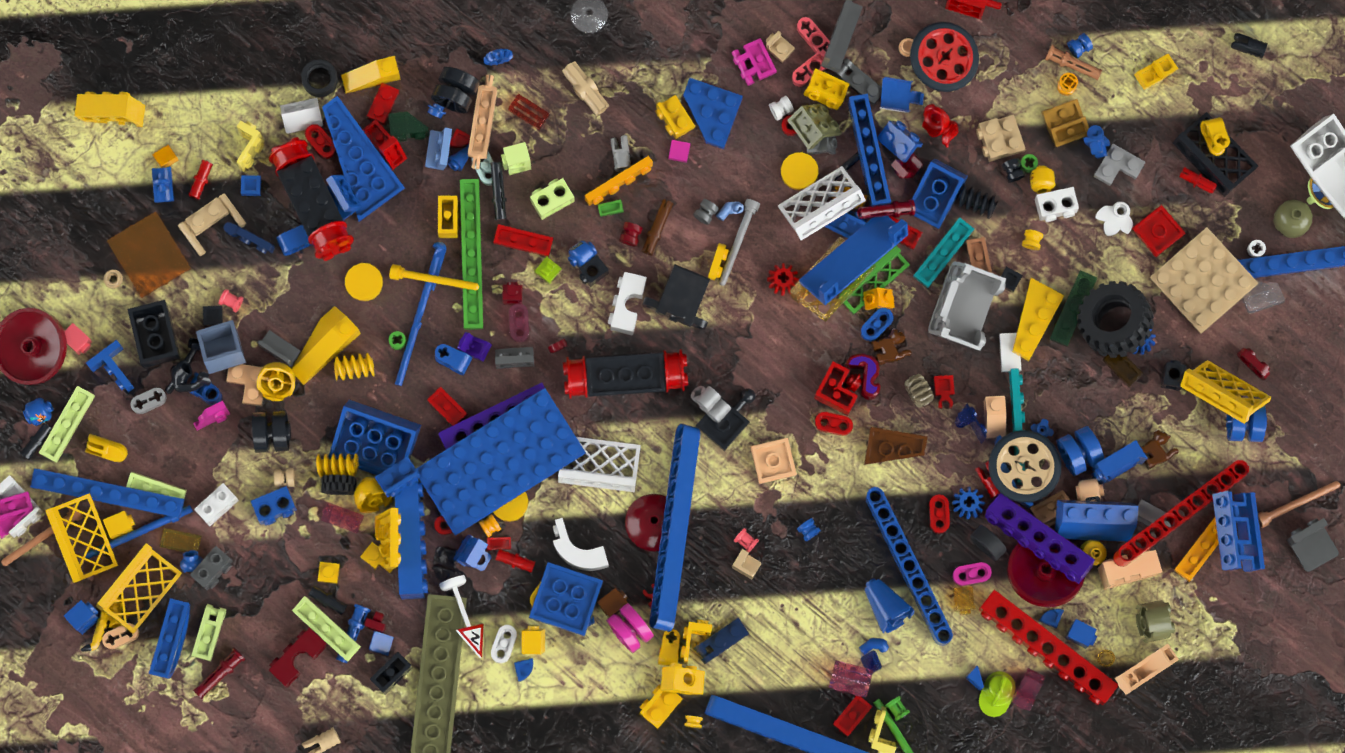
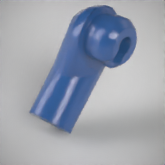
M870 638L859 647V650L863 655L872 649H879V651L884 653L889 649V646L885 639Z

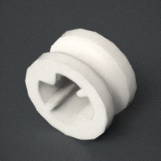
M1254 240L1247 247L1249 255L1254 258L1262 256L1266 250V246L1261 240ZM1256 244L1259 245L1258 248L1261 247V251L1257 254L1254 253L1255 250H1252V247Z

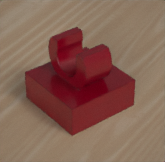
M376 611L373 620L367 618L364 625L365 628L384 634L387 626L382 623L383 613Z

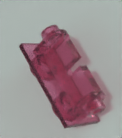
M327 503V506L323 509L321 521L358 533L364 515Z

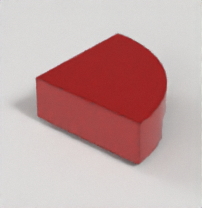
M456 129L451 137L450 147L462 148L467 146L470 142V135Z

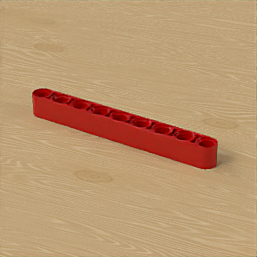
M1243 460L1235 461L1122 545L1113 556L1115 564L1120 567L1129 565L1212 503L1213 496L1207 492V489L1215 494L1228 491L1240 482L1249 472L1248 464ZM1235 468L1239 469L1241 474L1237 473ZM1221 479H1224L1227 485L1222 483ZM1193 500H1196L1199 503V506L1195 505L1193 503ZM1178 510L1183 511L1185 516H1181ZM1164 521H1168L1171 527L1166 526ZM1150 531L1154 532L1157 538L1152 537ZM1135 542H1139L1142 548H1138ZM1121 553H1125L1128 559H1124Z

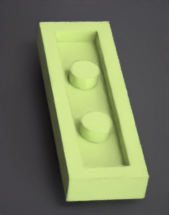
M135 472L130 473L126 486L183 499L187 492L186 489Z

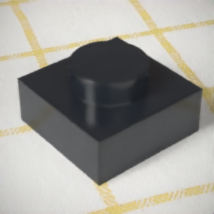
M1007 266L1001 277L1006 278L1005 289L1014 293L1023 275Z
M222 305L203 306L204 327L223 323Z

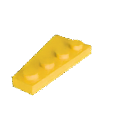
M1030 278L1012 350L1013 353L1027 361L1030 360L1065 295Z

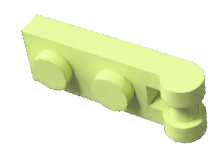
M206 605L192 657L207 661L212 660L221 626L226 615L225 608L217 609L213 605ZM211 615L217 616L216 622L209 620Z

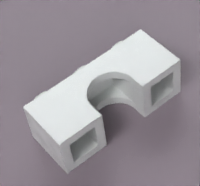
M624 272L623 277H619L617 288H620L619 295L614 296L612 306H616L615 311L610 313L608 320L612 331L633 335L637 313L628 311L625 303L630 298L642 299L647 277Z

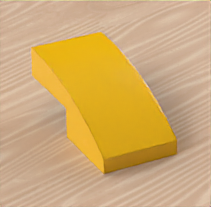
M1166 54L1153 61L1147 67L1137 71L1134 76L1142 88L1146 90L1177 71L1178 67L1170 55Z

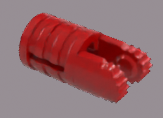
M988 461V462L985 463V465H986L987 470L989 471V461ZM980 467L976 468L975 470L983 485H985L988 494H990V498H996L1001 492L995 487L991 477L987 478Z

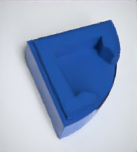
M1049 610L1040 617L1038 622L1057 629L1064 610Z
M533 658L514 663L518 682L525 680L531 674L534 664Z

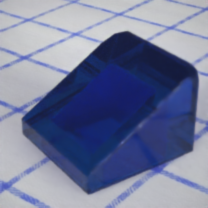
M873 650L861 657V662L867 675L882 669L876 651Z

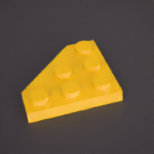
M390 508L375 516V538L381 542L379 544V551L381 557L386 558V561H384L385 569H394L398 567L401 561V554L398 552V545L401 542V535L398 533L401 515L398 514V508Z

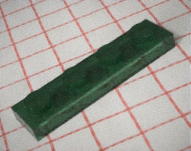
M1081 270L1079 271L1049 340L1065 347L1068 346L1078 323L1079 305H1083L1082 299L1085 295H1090L1089 291L1093 289L1097 277Z

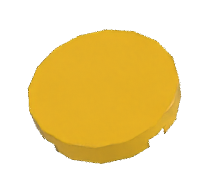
M803 152L789 155L781 166L782 180L789 188L794 190L805 189L812 185L818 177V165L815 159Z
M357 264L346 274L345 287L353 299L369 301L376 298L382 290L383 278L381 273L371 264Z
M524 492L493 512L494 515L500 520L507 522L520 519L528 508L527 493Z

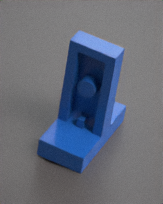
M115 340L87 361L86 364L92 372L104 365L103 367L109 375L114 374L117 377L115 382L121 390L125 388L129 393L134 387L112 359L124 350L121 344Z

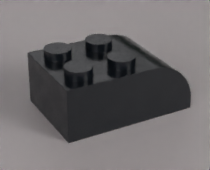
M166 300L127 309L140 364L143 368L181 359Z

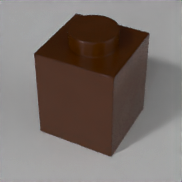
M614 588L599 600L597 604L606 616L610 618L613 614L619 613L620 609L628 603L626 601L628 597L622 590L618 591Z

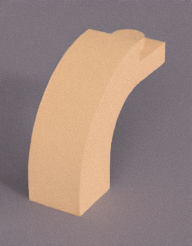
M1166 644L1115 679L1118 682L1119 688L1127 695L1179 659L1169 644Z

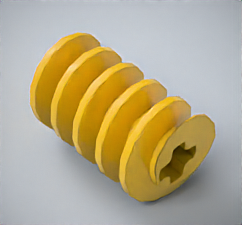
M366 353L365 359H363L361 354L358 355L357 360L354 355H351L349 361L346 356H343L341 362L338 356L335 358L334 370L336 381L339 375L342 380H345L346 374L349 379H353L354 373L357 378H360L362 372L365 377H368L369 371L372 376H375L373 358L370 357L369 353Z
M350 453L347 454L346 459H344L343 454H339L338 459H336L335 454H332L331 459H329L328 454H324L323 459H321L320 454H317L316 468L320 478L325 475H349L355 477L357 474L359 459L356 453L353 459H351Z

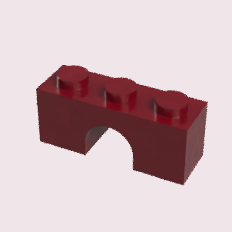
M311 628L302 630L297 636L298 640L294 644L290 643L283 650L284 654L280 659L276 657L269 665L271 667L269 671L286 688L300 675L294 667L295 657L306 653L315 660L328 646Z

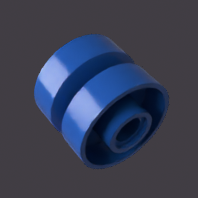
M1265 405L1251 414L1245 424L1227 414L1226 432L1228 441L1242 442L1246 432L1249 442H1263L1267 428Z
M1088 426L1074 432L1075 440L1069 434L1056 440L1060 456L1073 476L1085 472L1086 463L1093 468L1104 459L1100 442Z

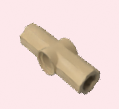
M575 61L568 64L562 70L568 81L573 85L575 93L582 101L586 102L596 116L603 113L609 107L607 101L599 93L594 81L585 75Z

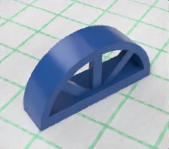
M170 598L150 667V675L167 679L172 677L187 633L190 615L189 603Z

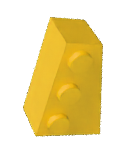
M85 92V94H77L74 116L84 122L107 124V121H119V125H125V122H132L137 127H143L145 105L127 92H119V94Z

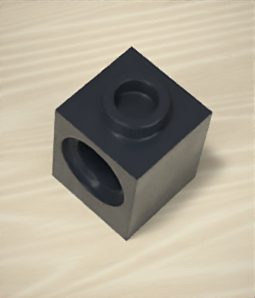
M596 255L579 268L580 275L578 276L583 284L588 283L592 287L609 274V269L599 256ZM593 268L598 273L595 276H590L587 274V271Z
M1176 360L1167 362L1163 369L1161 388L1180 391L1186 365H1181V362ZM1169 371L1177 372L1178 378H1171Z

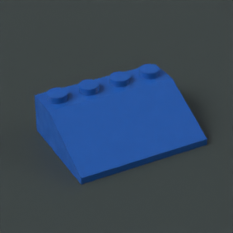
M348 400L343 406L329 453V459H331L332 454L336 455V459L339 458V454H343L344 459H346L348 453H350L351 459H353L356 453L359 459L358 469L379 475L407 456L409 459L411 458L421 425Z

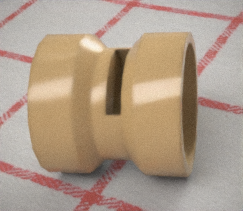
M287 468L286 470L274 469L275 488H282L283 486L295 487L294 468Z

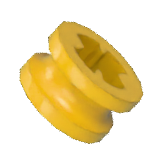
M685 716L687 722L684 726L702 728L700 722L703 718Z

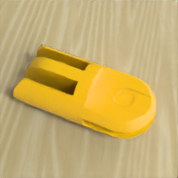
M89 434L86 453L113 462H122L127 457L128 451L123 444Z

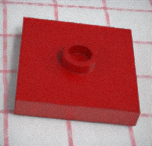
M1162 204L1132 228L1155 257H1158L1186 234Z

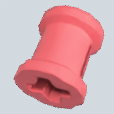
M226 289L222 293L218 304H224L232 308L233 312L236 313L241 307L244 297H238Z
M743 528L734 539V542H738L747 552H750L759 540L754 539Z

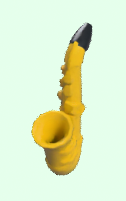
M113 603L109 609L115 614L122 613V603ZM102 610L97 621L92 643L81 648V652L93 651L98 648L103 638L104 629L107 627V621H110V628H117L122 625Z

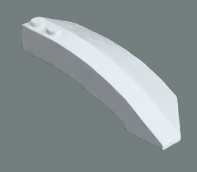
M1335 114L1323 117L1311 126L1290 147L1319 189L1345 219V129Z

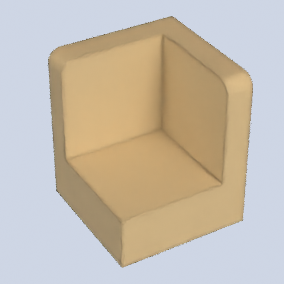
M742 549L732 568L752 580L761 562L749 556V552Z

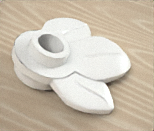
M1117 202L1113 206L1102 207L1095 217L1104 222L1106 236L1115 235L1119 230L1129 234L1133 227V221L1129 216L1130 208L1124 202ZM1117 209H1122L1124 213L1118 214Z

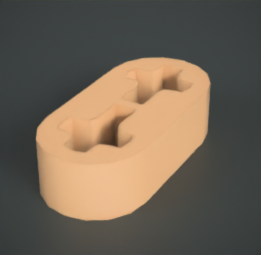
M128 623L131 627L134 628V624ZM123 626L106 632L102 642L108 649L119 648L136 640L139 636V629L132 634V637L128 635L122 637V634L126 633L127 629ZM110 635L114 638L120 637L114 641V645L107 643Z

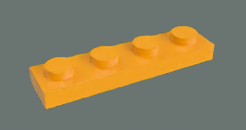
M648 155L586 194L585 201L589 206L599 204L604 200V196L615 194L620 190V186L624 184L629 185L636 180V176L640 174L645 175L650 172L653 161Z
M1215 517L1174 569L1175 572L1188 582L1192 580L1219 544Z

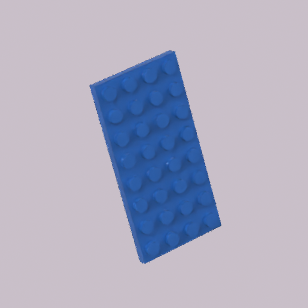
M544 388L419 466L416 470L420 474L419 480L422 482V485L456 536L577 460L586 452Z

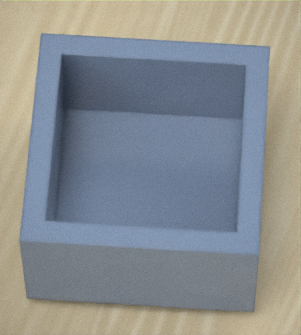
M233 320L196 331L204 364L209 374L246 363L238 331Z

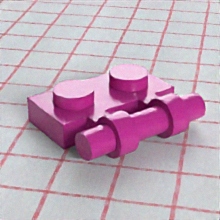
M761 38L744 45L743 48L746 53L742 55L738 49L732 52L735 65H738L741 71L740 75L748 86L754 84L752 76L755 74L760 81L777 73ZM750 60L753 68L748 70L745 61Z

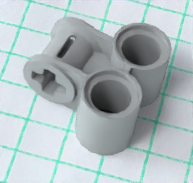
M699 386L691 393V399L717 423L731 410V407L710 386L707 388Z

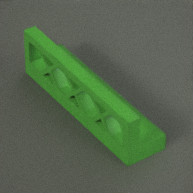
M897 245L839 295L838 299L853 315L865 305L864 301H862L864 297L863 286L865 284H874V288H877L878 284L881 285L878 288H885L910 266L900 254L901 250ZM896 257L904 265L899 270L891 269V262ZM879 272H888V280L885 282L877 281V274ZM852 296L860 297V304L856 308H853L847 301Z

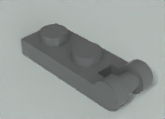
M845 58L838 73L833 72L840 80L849 83V87L859 95L868 93L869 102L872 106L881 98L882 87L857 68L849 59ZM847 70L852 72L849 77L845 74Z

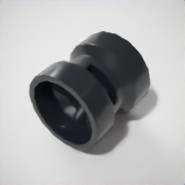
M1019 158L1008 160L1002 164L1003 171L1007 173L1008 183L1018 181L1026 176L1024 170L1020 168L1021 162Z

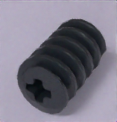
M966 183L963 185L957 199L959 207L966 204V210L973 207V213L980 210V216L987 213V219L992 217L998 201L995 202L994 195L988 199L987 192L981 196L980 189L974 193L973 186L967 190Z

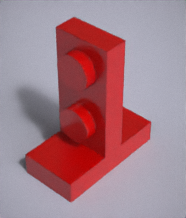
M376 119L362 129L392 170L408 159L398 140L394 136L391 137Z

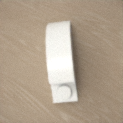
M563 518L555 520L556 525L552 527L555 537L559 536L560 539L553 540V544L559 556L567 564L585 571H595L609 567L603 546L591 550H582L575 547L568 538Z

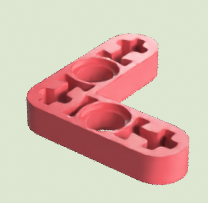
M807 17L801 18L798 21L797 31L816 54L793 72L792 82L798 87H803L810 82L813 70L809 65L812 62H818L820 64L819 70L821 71L827 69L821 66L826 53L822 48L825 44L828 45L830 41L818 26ZM802 23H804L805 25L809 24L808 29L812 33L810 37H807L809 35V31L807 29H801ZM815 36H819L822 38L823 43L815 45L812 39ZM807 70L808 73L804 76V81H797V74L801 76Z

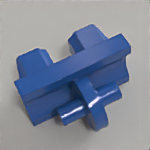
M1091 126L1087 131L1088 138H1084V143L1090 148L1091 154L1095 155L1096 158L1108 156L1106 147L1110 146V141L1104 136V131L1100 126Z
M152 168L154 202L174 201L172 168Z

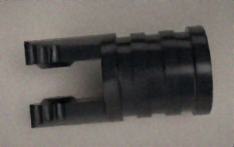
M1236 33L1234 35L1235 41L1231 44V48L1262 59L1268 43Z

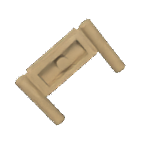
M224 193L186 218V221L181 222L178 227L198 255L202 256L206 251L196 239V236L229 213L241 228L247 223Z

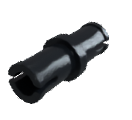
M43 423L35 435H31L30 441L20 451V454L27 460H30L38 448H42L43 442L49 436L52 428Z
M315 585L308 597L322 603L323 607H329L340 615L344 613L348 605L333 597L332 593L328 594Z

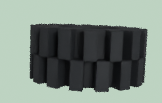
M346 475L322 476L321 492L329 495H354L357 478Z

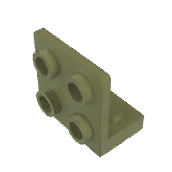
M822 104L803 105L788 119V122L808 150L813 149L824 137L839 136L842 133L839 129V124L832 119L828 109Z

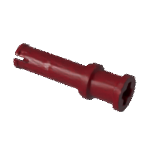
M908 199L905 202L893 201L891 204L858 207L857 215L859 219L883 216L898 218L900 215L914 216L916 208L914 200Z
M233 648L232 652L225 659L220 660V665L193 691L203 699L228 673H233L234 668L246 659L236 648Z

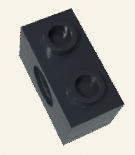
M397 652L370 680L386 695L413 667Z

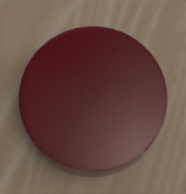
M562 339L549 346L548 350L550 354H554L567 347L565 339Z

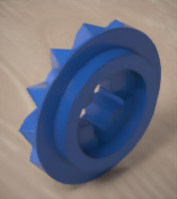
M497 49L487 53L483 60L486 65L490 66L503 64L513 58V53L508 49Z

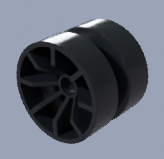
M443 67L438 79L441 84L435 86L431 99L451 111L468 113L472 103V99L469 96L476 94L480 84L479 80L460 69Z
M286 410L273 411L271 422H269L266 412H255L252 414V435L255 453L269 452L270 441L272 440L276 452L289 451L291 425L290 421H288Z

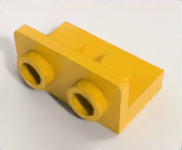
M815 68L804 96L809 97L813 101L820 102L829 108L838 110L844 101L849 83Z
M676 95L662 103H656L657 110L655 112L660 120L663 119L667 124L665 128L670 136L673 135L677 139L695 128L693 121Z
M661 684L652 692L654 694L650 701L646 699L639 707L642 709L640 715L657 729L683 700L677 693L662 691Z

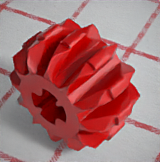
M782 263L781 269L778 265H775V271H769L771 276L767 277V281L772 283L768 287L769 289L775 287L774 294H777L780 290L781 296L785 295V291L790 295L792 294V289H797L798 286L795 283L799 282V278L795 276L798 272L797 270L791 272L792 265L786 269L785 263ZM781 276L785 277V283H782L780 280Z

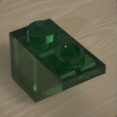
M409 112L388 114L391 137L394 136L398 142L407 141L408 138L422 140L429 136L428 127Z

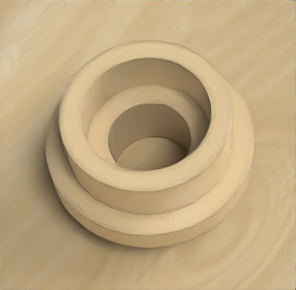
M109 270L105 273L104 283L108 288L116 289L121 286L123 276L119 271ZM112 277H117V280L114 283L110 282V279Z

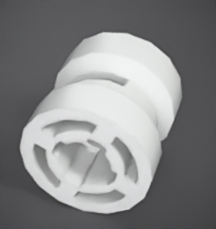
M787 96L782 97L778 102L769 104L770 110L777 121L786 114L794 113V108Z

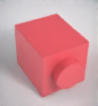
M72 323L64 331L67 345L78 355L84 354L90 349L92 341Z

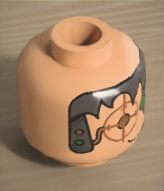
M1097 479L1081 480L1078 486H1075L1078 501H1101V496H1104L1103 484H1099Z

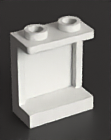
M10 475L0 483V499L25 492ZM32 499L31 503L34 510L9 531L10 535L14 538L24 534L27 530L26 527L30 523L34 524L42 517L40 515L43 513L42 509Z

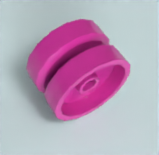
M627 603L620 609V614L625 621L615 614L606 621L617 639L633 654L640 648V642L636 635L645 643L651 640L654 635L639 614Z

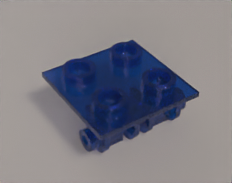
M967 403L955 419V425L958 428H963L970 424L982 444L987 437V430L983 423L979 424L976 419L978 415L972 406L969 407Z

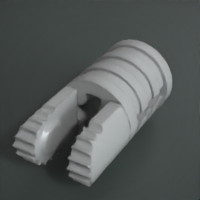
M627 135L621 136L622 149H619L617 139L611 138L615 171L623 172L631 167Z

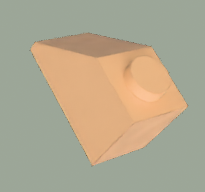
M1005 396L985 397L983 403L986 439L997 438L999 435L1001 437L1006 436Z

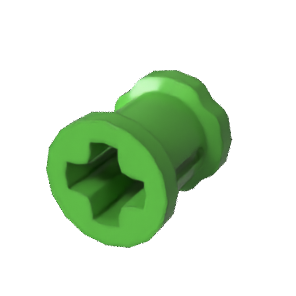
M900 696L885 705L894 715L895 722L910 713L900 701Z

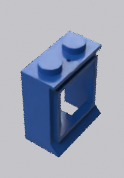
M1135 440L1098 462L1092 468V477L1097 479L1098 483L1104 485L1136 466V464L1142 465L1148 458Z

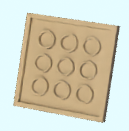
M1207 227L1150 277L1151 281L1200 334L1258 285V282Z

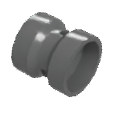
M703 199L700 203V208L696 209L693 216L700 222L709 225L712 221L711 217L718 212L719 208L711 201Z

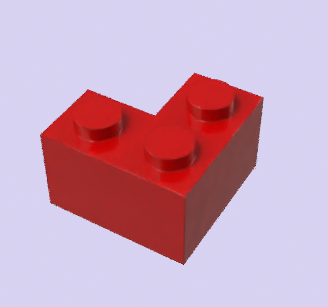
M833 361L814 399L848 416L858 395L842 387L850 370Z

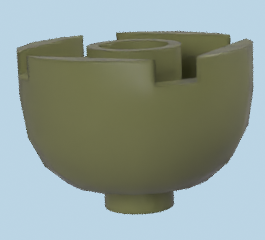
M1292 199L1285 201L1277 208L1273 221L1275 228L1283 236L1297 238L1309 230L1312 225L1313 215L1306 203L1301 200Z

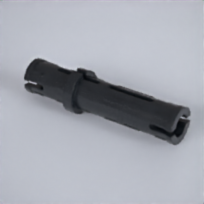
M492 162L490 165L494 219H507L505 208L507 198H505L502 162Z

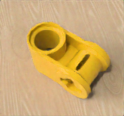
M1218 117L1202 121L1200 128L1210 153L1215 156L1222 155L1225 148L1230 144V138L1226 132L1223 119Z
M672 629L670 632H664L658 665L670 666L671 663H678L680 634L677 630ZM670 633H674V637H677V640H673V643H669V639H666V636H670Z

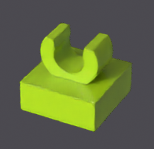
M546 257L537 267L535 273L550 284L562 268Z

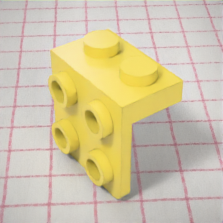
M240 121L237 125L240 135L249 141L237 160V164L243 172L251 168L256 153L259 154L264 148V140L261 133L256 130L257 127L248 121L246 123Z
M882 706L881 710L876 712L874 718L876 728L871 729L869 742L871 743V748L878 750V753H895L896 742L879 737L886 715V707Z

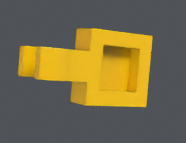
M372 542L360 558L374 569H377L379 565L385 569L384 561L386 559L381 557L379 547ZM385 569L389 573L393 571V569Z

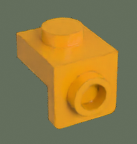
M874 288L863 292L865 310L895 308L892 289Z

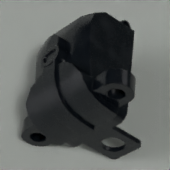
M674 264L660 300L656 301L645 297L642 305L675 323L679 322L689 327L693 326L705 330L708 322L696 317L710 278Z

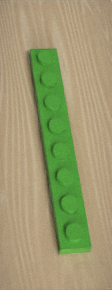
M479 179L460 180L463 281L479 284L478 290L463 288L464 330L483 329Z

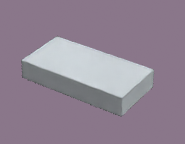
M1017 333L999 334L1001 372H1009L1012 368H1019V372H1021V357L1012 352Z

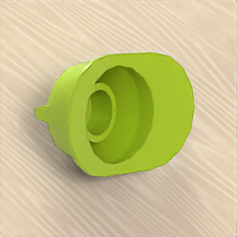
M993 672L984 683V688L979 697V706L983 713L988 716H1001L1009 708L1016 686L1013 678L1006 672Z

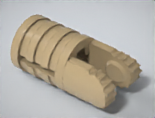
M332 727L330 730L303 742L302 745L304 748H308L319 743L320 746L309 753H322L332 746L340 744L341 740L334 727Z

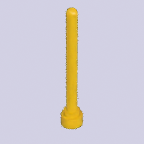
M392 264L389 277L393 280L409 278L470 290L479 289V284L475 282L408 271L402 268L401 265Z

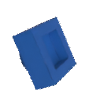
M241 175V196H261V176Z

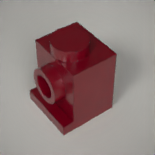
M508 282L507 285H503V305H522L523 285H519L517 282Z

